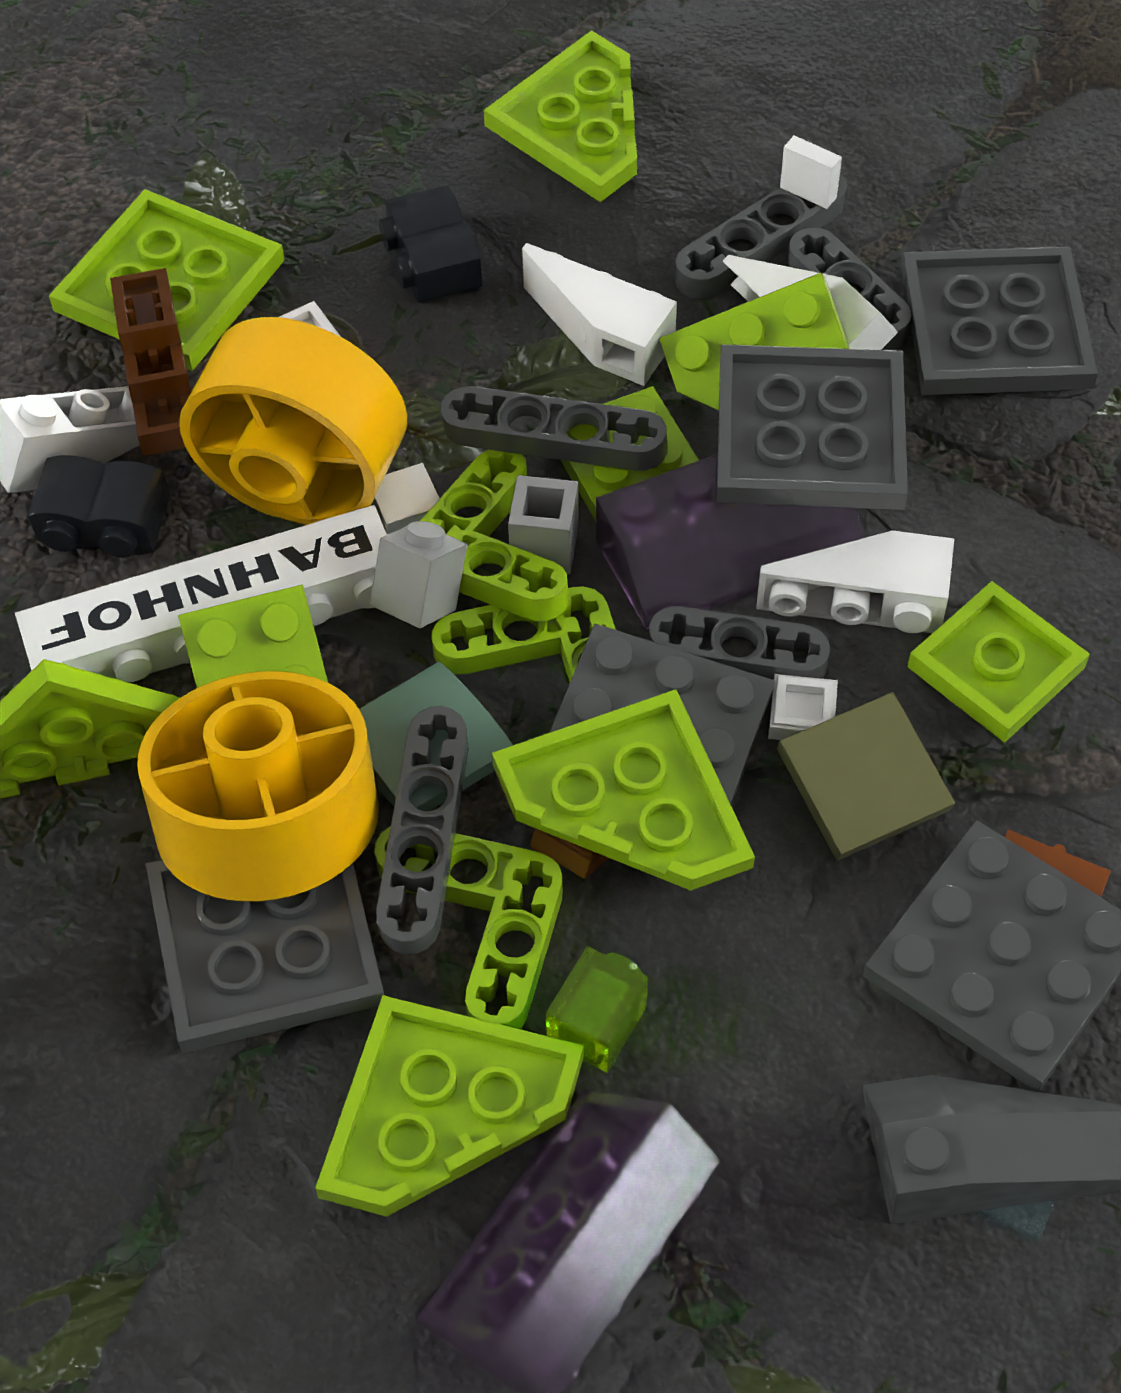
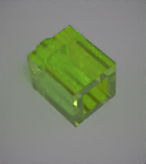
M587 946L546 1012L547 1036L584 1045L583 1061L608 1073L647 1007L648 976L642 974L640 968L625 956L617 953H607L604 955Z

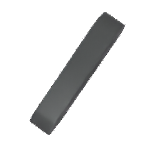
M805 228L792 236L789 245L788 267L842 277L847 282L860 286L863 290L860 294L869 303L873 304L889 323L892 322V326L898 331L882 350H895L905 343L908 337L911 310L898 294L831 232L821 228Z
M670 606L660 610L653 616L649 625V641L774 680L775 674L823 679L827 672L830 654L829 641L823 632L810 625L683 606ZM674 631L685 633L681 644L669 643V639ZM704 634L711 635L710 650L702 649ZM732 637H743L750 640L756 650L745 657H734L727 654L722 649L721 644ZM767 644L775 645L773 660L765 659ZM795 650L808 651L806 663L793 661Z

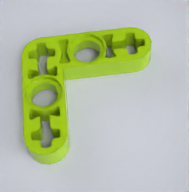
M485 450L475 458L420 521L439 525L444 529L446 535L467 543L459 589L460 593L533 621H549L559 617L566 611L569 604L567 573L563 567L551 560L489 537L511 511L517 475L527 476L526 459L523 454ZM475 506L484 510V512L475 517L463 518L455 515L459 509ZM493 563L503 567L502 571L493 576H480L473 573L475 568L483 564Z
M585 586L568 588L569 604L566 611L559 617L549 621L525 619L493 605L454 612L442 617L432 630L433 656L436 663L440 661L453 674L457 675L474 673L561 653L569 682H571L589 638L581 639L578 620L575 617H571V612L582 610L583 615L589 618V634L594 623L614 630L616 628L608 604L602 594L595 589ZM515 621H526L537 628V633L525 641L510 639L503 631L510 623ZM493 628L494 645L488 646L485 630ZM463 636L469 648L457 651L455 644L452 643V638Z
M391 826L380 834L375 843L374 853L377 870L381 879ZM455 833L445 901L491 911L466 988L465 1003L467 1016L521 1029L528 1017L562 902L563 881L561 869L554 859L541 852ZM424 844L408 847L415 849L416 857H410L403 867L412 872H423L430 868V864L436 862L435 854L437 852L432 847ZM464 859L481 861L488 870L481 880L472 884H463L456 881L450 875V871L456 863ZM532 876L543 878V887H538L535 891L531 904V914L521 910L523 906L522 885H527ZM406 890V892L417 894V892ZM513 930L527 933L534 941L531 951L517 958L503 955L496 947L499 937ZM499 974L509 978L507 983L508 1006H502L498 1015H489L486 1013L485 1002H492L495 998L499 985Z

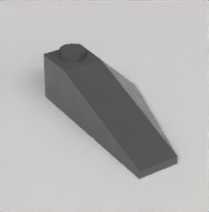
M937 1075L862 1085L863 1099L890 1224L1121 1191L1120 1104Z

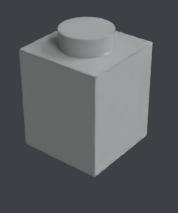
M517 475L508 521L509 545L551 560L562 566L565 572L571 575L579 527L578 481Z
M425 521L411 522L406 527L381 537L370 606L418 628H422L456 611L467 543L446 535L444 529L439 525Z

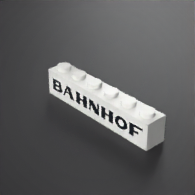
M371 505L15 612L31 670L43 659H47L110 678L120 679L124 682H135L157 671L183 663L190 664L178 617L179 614L301 584L304 587L313 626L322 624L329 618L361 608H374L370 606L379 542L381 537L387 535L376 507Z

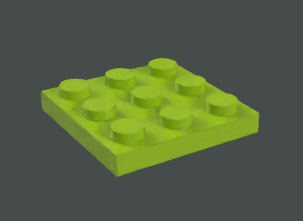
M144 189L51 292L49 298L54 312L119 339L110 278L166 268L186 367L193 371L285 261L283 247L272 240Z

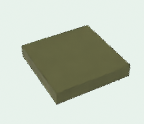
M894 692L782 739L776 748L836 861L950 811L955 805V801Z

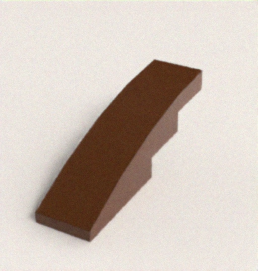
M162 268L110 278L118 335L124 357L127 383L133 404L137 437L142 456L186 448L180 433L179 421L181 410L191 394V387L167 270Z

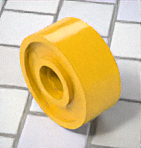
M260 317L242 321L232 326L222 335L181 410L179 426L187 451L199 468L220 488L240 502L264 514L308 525L371 506L406 432L407 412L403 398L389 375L370 356L351 342L326 329L306 322L279 317Z
M260 671L233 675L213 681L187 693L168 706L151 724L141 742L137 761L138 775L159 854L166 867L175 877L190 888L203 894L234 901H266L303 893L331 880L349 867L362 854L375 832L379 816V802L365 720L359 708L344 692L315 677L292 672Z

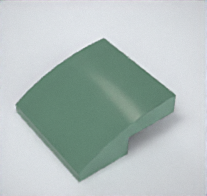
M440 661L359 709L366 724L377 789L393 806H395L408 728L412 719L420 711L429 707L444 706L455 710L462 716L467 728L469 746L462 791L495 771L492 765V752L513 746L509 738L478 699ZM436 730L434 738L428 740L431 752L430 764L441 766V746L444 740L449 739L448 732L445 730ZM424 785L412 794L410 802L418 810L430 811L445 802L448 795L439 786Z

